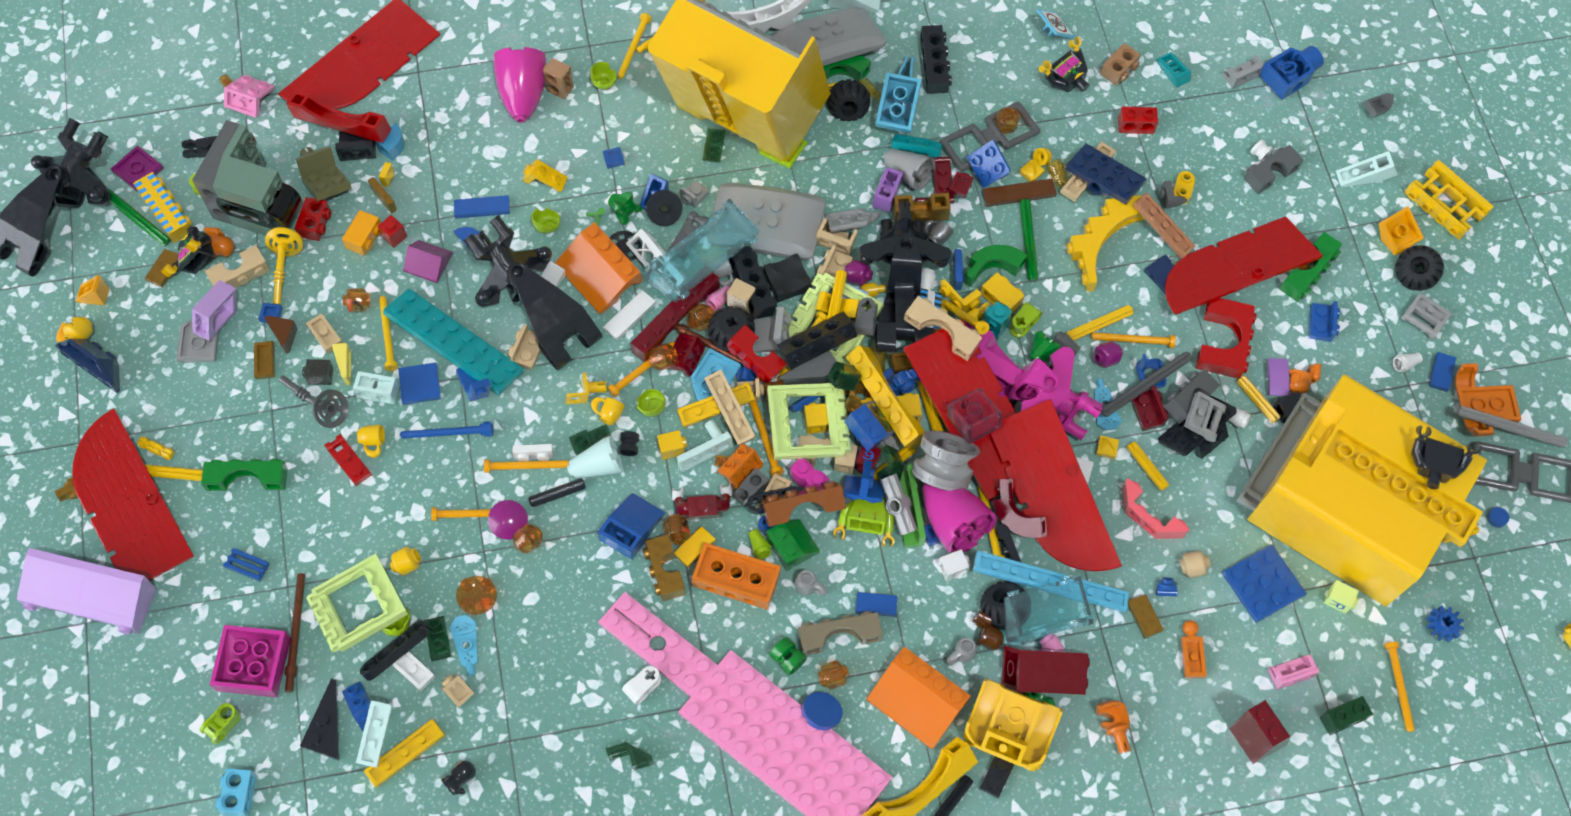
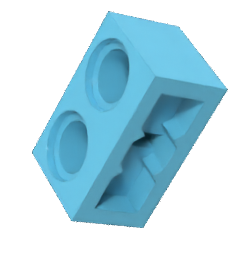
M240 769L225 770V775H222L220 781L222 788L221 796H218L216 801L218 812L225 816H249L256 774L253 771ZM241 778V783L233 787L234 780ZM233 799H237V804L229 808V803Z

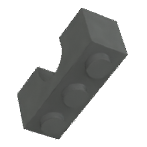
M1291 145L1285 148L1281 147L1274 155L1264 157L1257 165H1251L1247 169L1244 180L1257 194H1260L1272 186L1276 178L1272 171H1278L1286 178L1299 170L1303 159Z
M1205 368L1199 373L1197 371L1193 372L1188 377L1189 382H1183L1177 388L1179 392H1173L1167 398L1169 402L1163 406L1178 423L1187 418L1195 393L1199 391L1210 396L1220 386Z

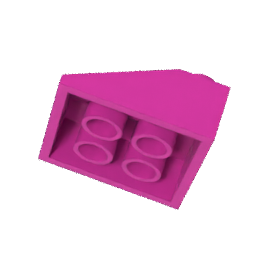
M224 625L210 686L218 692L278 698L290 645L289 635L285 631Z

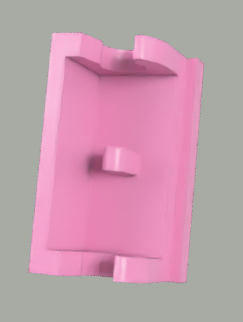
M1305 655L1268 669L1277 690L1314 678L1320 672L1311 655Z

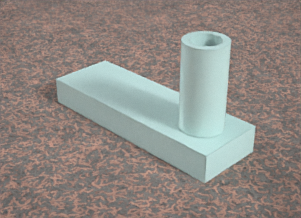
M714 420L706 422L704 426L712 439L676 457L681 472L732 448V437L729 432L722 433Z
M371 700L356 763L378 767L393 704Z

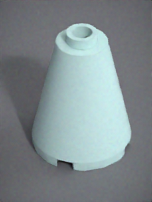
M611 436L605 437L569 460V465H567L569 475L579 479L623 472L621 456L616 451L617 446Z

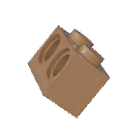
M1123 43L1103 64L1100 75L1117 86L1121 81L1124 82L1128 78L1132 70L1135 71L1138 68L1141 54Z
M552 58L543 68L546 90L565 100L574 88L571 66Z

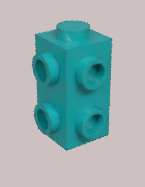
M997 301L993 306H988L984 312L985 317L983 321L989 324V330L994 333L996 341L999 340L1008 328L1012 314L1007 305Z

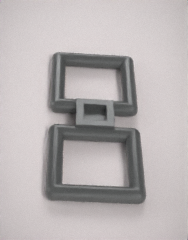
M1015 102L986 116L984 120L989 126L988 128L980 131L976 124L972 123L940 139V143H942V147L959 171L964 172L972 167L969 162L963 164L950 146V142L973 132L982 146L995 140L997 144L1001 143L1005 149H1010L1038 135L1040 128L1022 104ZM1017 110L1031 130L1008 141L994 120Z
M1479 441L1474 442L1473 451L1480 445L1481 450L1512 456L1510 483L1483 478L1479 475L1474 484L1515 492L1518 490L1519 483L1530 485V494L1533 496L1571 503V460L1533 453L1530 464L1520 462V451L1518 449ZM1539 462L1570 468L1569 495L1538 489Z

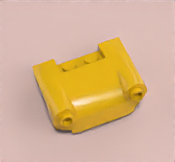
M985 678L963 734L965 742L969 746L976 747L981 751L1024 767L1027 770L1033 772L1036 769L1040 770L1064 709L1047 702L1042 703L1005 688V685Z

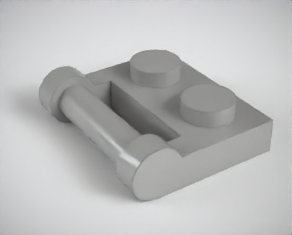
M1419 293L1401 319L1405 322L1407 320L1421 329L1433 340L1452 313ZM1412 312H1414L1415 314L1419 315L1420 317L1434 325L1435 328H1431L1424 322L1420 321L1419 319L1411 315Z
M1198 391L1194 395L1184 427L1203 436L1207 441L1215 442L1217 438L1216 431L1221 416L1225 413L1226 406ZM1213 409L1215 412L1210 427L1207 429L1206 427Z

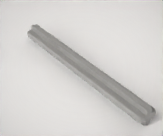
M1459 406L1457 409V415L1558 447H1566L1568 442L1566 437L1465 406Z

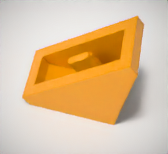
M96 275L80 285L75 302L105 306L110 289L102 277Z

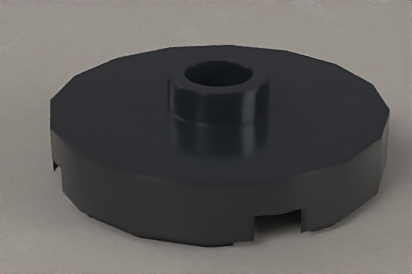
M662 189L656 191L649 197L646 203L648 217L659 226L674 224L679 220L683 211L682 201L671 190ZM665 205L667 211H662L661 206Z

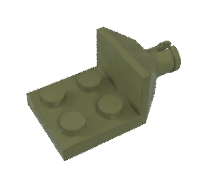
M330 146L315 151L311 147H306L309 152L305 148L301 150L300 157L296 158L303 184L317 202L352 189L348 179L337 168Z

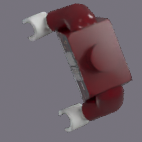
M731 484L728 487L720 485L721 497L717 495L687 497L684 500V489L680 488V491H676L672 488V500L675 502L677 513L685 515V520L722 518V512L729 510L730 497L733 494Z

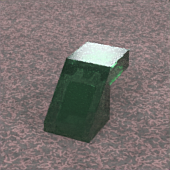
M885 445L881 448V451L888 465L876 474L879 480L897 474L900 481L904 468L903 460L897 449Z
M627 742L606 748L609 761L630 755L634 771L654 765L651 755Z

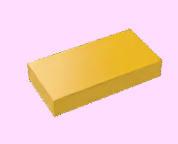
M701 526L674 552V556L689 568L700 557L704 543L714 544L716 539Z

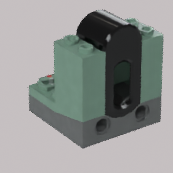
M226 120L192 179L212 218L265 236L273 228H287L302 201L300 194L293 187L282 182L278 171L265 167V158L261 152H258L256 147L257 141L253 133L249 132L247 126Z

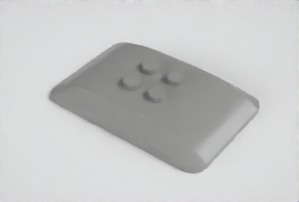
M864 8L841 9L797 22L770 35L776 37L780 43L793 46L799 53L803 52L812 36L815 37L823 66L874 51L886 45V38Z
M724 183L718 190L707 233V241L712 246L729 249L751 245L752 250L756 253L787 258L798 253L801 260H809L815 253L817 245L816 234L822 223L825 201L822 197L792 190L751 184Z

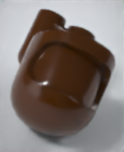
M979 610L972 620L981 629L976 645H983L991 651H996L1002 646L1004 635L1001 630L991 625V616L988 618L983 611Z

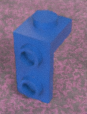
M461 368L456 369V374L470 402L488 397L491 387L488 378L477 381Z
M357 682L343 690L342 693L352 716L363 732L371 702L362 683Z

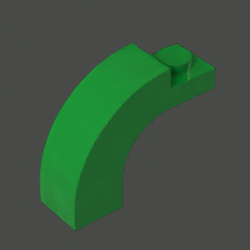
M857 55L825 65L823 68L826 79L841 74L861 82L870 72L871 61L862 55Z
M1008 245L984 247L970 258L968 269L964 274L966 276L964 284L971 287L981 273L990 268H1000L1016 276L1025 265L1028 255Z

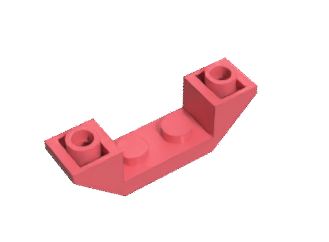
M1129 478L1125 481L1122 491L1124 509L1127 516L1155 539H1178L1186 536L1189 528L1183 520L1177 519L1174 516L1164 527L1158 518L1152 517L1142 505L1135 503L1144 491L1141 489V486Z

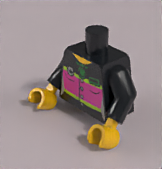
M1075 37L1076 45L1073 40L1068 42V46L1073 48L1074 51L1070 50L1054 64L1046 60L1038 68L1039 72H1045V79L1052 88L1071 92L1077 87L1084 92L1090 85L1085 81L1088 69L1082 50L1079 48L1082 41L1080 37Z
M189 227L187 234L178 244V261L173 263L172 266L167 264L161 272L168 278L180 270L196 274L214 255L209 235L199 231L197 227Z

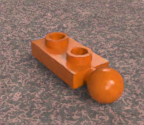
M1188 620L1182 626L1183 632L1187 637L1181 638L1185 678H1206L1203 637H1196L1199 626L1195 621Z

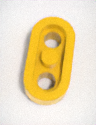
M1180 172L1173 189L1175 196L1187 199V202L1184 204L1189 202L1195 183V176L1191 172Z

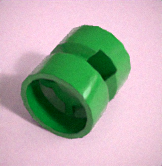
M785 637L773 647L769 656L776 663H781V668L790 676L805 663L808 657L800 649H795L796 644L789 637Z

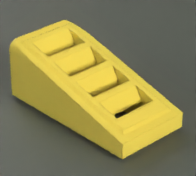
M347 343L332 344L341 377L348 386L351 384V350Z

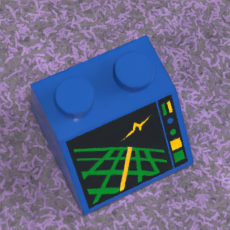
M875 401L865 403L850 413L844 421L867 452L895 434Z

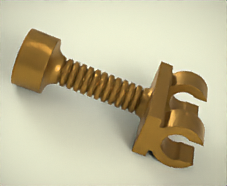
M838 378V386H843L844 393L849 394V397L846 399V408L848 411L853 412L862 406L861 399L856 394H865V386L860 378H857L858 382H846V378Z

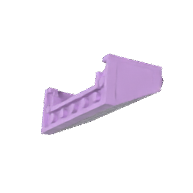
M29 548L24 561L17 600L23 604L22 607L30 611H35V609H40L41 607L112 624L119 628V632L130 635L131 632L139 634L157 589L143 575Z

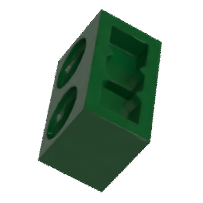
M1361 696L1326 711L1320 716V719L1331 736L1366 721L1373 713L1365 698Z

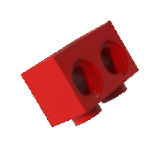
M1121 107L1118 116L1119 133H1155L1158 125L1157 107Z
M305 198L294 227L295 231L302 238L320 241L321 236L325 234L327 220L331 218L332 214L328 202L324 200L317 202L314 198Z

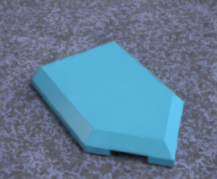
M709 348L690 377L696 400L700 401L713 396L704 379L705 377L722 370L730 386L742 364Z

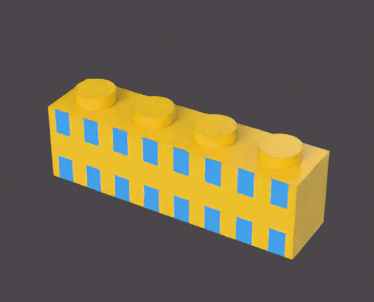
M151 172L133 183L171 241L176 243L183 239L192 222L187 215L183 216L181 214L183 209L179 203L176 202L174 204L172 200L175 198L170 190L165 191L163 187L166 185L161 177L156 178L154 173Z

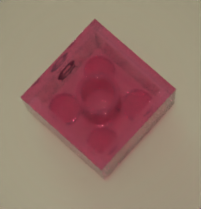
M980 387L947 404L948 420L968 444L1002 427V412Z

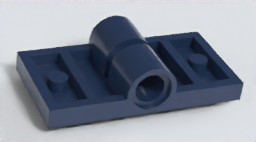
M1087 143L1066 164L1065 170L1088 182V189L1093 194L1102 195L1105 192L1125 205L1141 189L1147 179Z

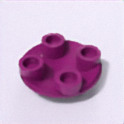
M501 501L490 510L488 516L489 528L494 535L501 539H515L523 534L527 527V512L516 501Z

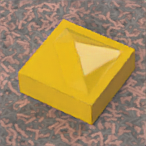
M1031 159L1020 169L1019 174L1031 182L1041 177L1045 169Z
M385 162L379 174L383 187L388 188L394 177L395 172L392 163Z
M1100 435L1096 455L1115 460L1119 440Z

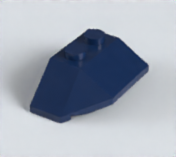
M67 339L55 345L63 356L115 393L120 391L119 366L115 362L116 357L108 351L106 353L101 351L102 348L96 342L90 343L86 339Z

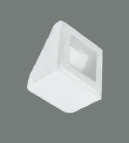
M550 261L541 277L557 287L566 277V273L563 268Z

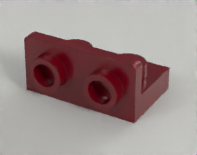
M679 334L664 364L665 367L671 370L683 371L687 377H691L704 353L705 345L698 336Z
M1151 386L1149 391H1145L1131 401L1142 432L1164 427L1169 418L1168 411L1162 404L1161 392L1157 391L1156 386Z

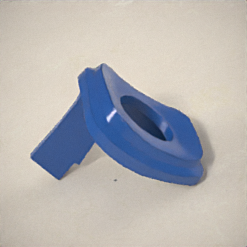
M1143 354L1141 360L1136 364L1139 380L1142 381L1146 378L1144 375L1146 369L1153 368L1157 371L1164 366L1163 362L1158 358L1147 359L1146 354ZM1167 377L1154 386L1156 388L1166 386Z

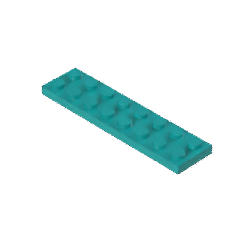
M410 288L383 309V315L455 366L461 368L475 380L480 381L488 378L491 383L490 390L498 396L524 373L523 367L511 361L506 355Z

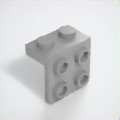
M784 306L777 307L775 318L754 320L755 334L759 337L753 346L754 353L778 351L776 345L789 339L791 315L788 314Z

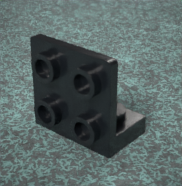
M339 131V143H335V150L340 161L376 158V141Z

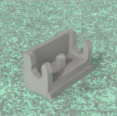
M1252 56L1253 60L1250 59L1248 62L1233 69L1228 67L1226 68L1227 71L1222 73V76L1232 89L1260 77L1259 75L1264 63H1262L1258 56Z

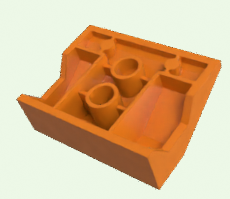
M595 222L583 230L555 262V264L565 270L566 278L599 315L617 303L622 292L633 284H641L643 282L641 272Z
M904 646L866 700L933 750L953 720L966 706L971 695Z

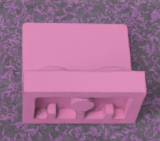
M243 75L224 87V107L256 118L260 112V99L273 91L275 86L268 84L266 81L254 79L249 75Z

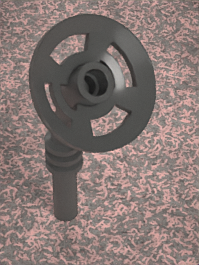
M284 375L279 378L278 381L293 391L296 397L303 402L306 401L313 405L314 418L321 426L335 428L346 419L348 402L341 392L329 389L321 392L315 398L304 387H299ZM326 395V399L321 402L320 399ZM334 395H335L336 397H338V399L340 400V402H341V405H340V406H339L338 401H337L335 398H333ZM337 412H340V416L332 422L331 418ZM318 413H319V415H320L321 418L325 419V421H322V420L319 418Z

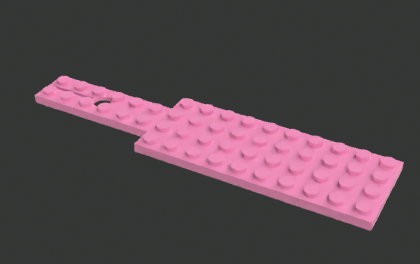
M626 592L620 596L598 621L603 628L649 665L656 667L659 673L690 697L679 710L680 716L803 815L862 816L892 780L893 777L832 729L823 731L811 727L807 723L805 716L803 717L802 705L732 650L717 665ZM654 637H662L666 641V646L663 650L654 651L650 647V642Z

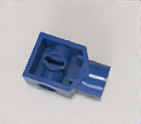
M1308 46L1302 51L1290 47L1266 62L1259 76L1283 100L1307 85L1314 71L1323 66L1324 59L1321 52L1314 46Z

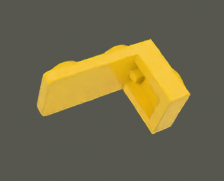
M538 159L530 165L527 164L523 170V174H525L522 179L523 182L529 184L534 179H537L558 192L563 190L567 180L566 175Z
M945 279L941 280L940 293L961 310L968 312L980 305L982 294L978 289L963 299Z
M820 291L816 310L828 315L832 295ZM842 298L839 313L844 311L849 318L856 319L861 300Z

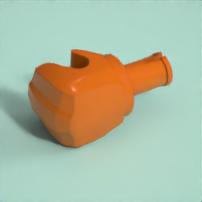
M1118 700L1099 703L1095 709L1096 714L1111 720V723L1104 721L1100 726L1107 730V736H1114L1118 753L1123 754V752L1132 751L1126 736L1127 730L1130 729V720L1125 704Z

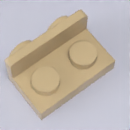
M833 245L831 250L826 251L824 256L825 263L819 266L817 273L821 275L827 273L835 277L837 270L845 271L846 265L853 261V257L836 251L837 246Z
M523 324L522 328L516 333L515 344L510 346L508 356L511 361L533 371L541 351L538 348L534 331L529 330L528 325Z

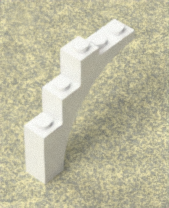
M779 0L761 8L727 13L732 18L741 19L748 26L758 28L765 33L770 27L781 30L797 22L795 17L812 0Z

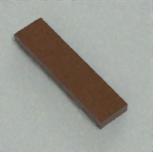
M1053 178L982 189L986 207L1018 203L1022 199L1032 201L1052 198L1057 195Z

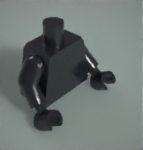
M1419 425L1416 428V433L1419 436L1415 438L1411 456L1415 466L1418 467L1417 473L1428 478L1426 486L1430 489H1438L1440 482L1447 483L1450 479H1456L1471 463L1472 455L1478 454L1481 451V446L1479 445L1475 451H1471L1470 447L1473 442H1469L1466 446L1467 453H1464V449L1429 438L1432 433L1430 427H1427L1426 432L1422 434L1423 426Z

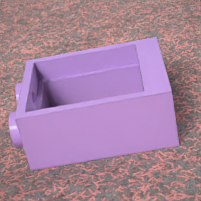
M219 280L192 308L194 334L210 341L236 313V288Z

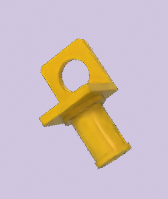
M583 372L581 379L583 393L566 394L565 404L587 403L590 393H606V381L589 382L586 372Z

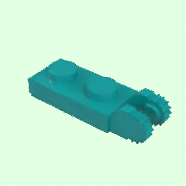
M896 133L891 144V148H896L897 150L913 151L916 154L927 153L928 156L936 158L940 156L943 148L940 142Z

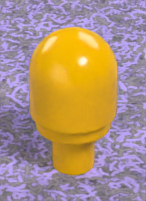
M872 282L865 283L860 287V289L868 292V295L871 297H876L878 293L886 292L885 284L877 285V283Z

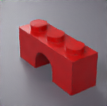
M744 325L729 340L726 346L730 353L738 356L742 360L743 365L751 369L761 382H771L784 369L786 363L774 351L766 357L756 355L753 351V346L759 337Z

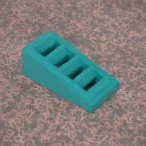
M1172 52L1157 58V63L1176 88L1190 82L1191 71Z

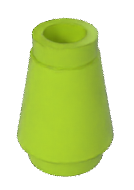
M759 529L750 531L748 535L753 555L760 560L769 557L772 553V546Z

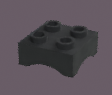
M798 253L782 261L763 265L764 275L778 303L806 293L809 287L812 288V281L807 275Z

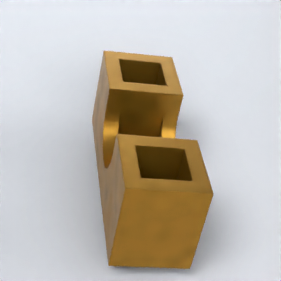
M949 193L930 194V198L923 202L913 201L912 195L894 196V223L897 222L899 203L904 201V207H906V201L910 202V214L912 215L913 222L914 220L927 221L930 219L935 221L949 220L951 210Z
M669 535L646 540V548H643L646 560L650 559L652 566H649L651 577H655L657 584L654 585L657 596L661 595L664 602L686 595L680 570L667 572L662 568L665 562L675 559Z

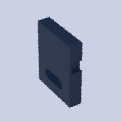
M1165 254L1146 267L1144 272L1165 294L1166 280L1174 265Z

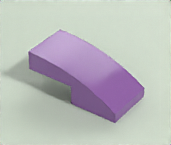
M1268 358V395H1289L1288 359Z

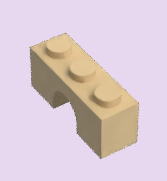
M255 245L239 253L242 258V264L239 268L228 270L221 262L205 270L213 286L221 280L237 288L247 284L256 277L263 276L270 269Z
M800 435L798 447L823 444V446L831 445L830 438L819 439L813 435ZM851 443L852 451L845 453L844 457H832L835 461L834 471L853 474L857 445ZM804 458L815 467L817 458Z

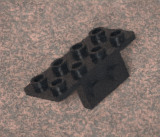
M1209 396L1226 406L1225 413L1222 414L1216 431L1217 438L1215 442L1207 441L1203 436L1184 427L1186 419L1181 423L1176 422L1158 438V441L1182 456H1187L1195 449L1196 456L1203 459L1229 437L1226 422L1237 413V409L1214 396ZM1213 409L1206 427L1207 429L1210 427L1215 412Z

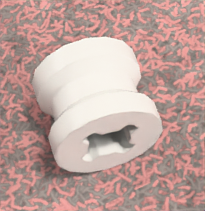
M1262 139L1252 148L1250 153L1256 155L1261 162L1264 157L1269 156L1273 152L1274 148L1267 146L1266 142Z

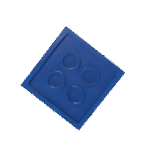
M1272 544L1222 572V575L1255 623L1260 622L1307 594Z

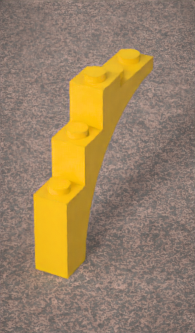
M1142 195L1134 196L1127 205L1115 198L1106 199L1104 207L1101 208L1102 216L1088 218L1087 224L1084 225L1085 234L1070 237L1069 243L1066 245L1067 253L1071 255L1072 261L1077 260L1078 268L1082 270V284L1086 286L1087 292L1094 291L1097 284L1096 259L1102 245L1112 234L1134 222L1145 220L1133 206Z

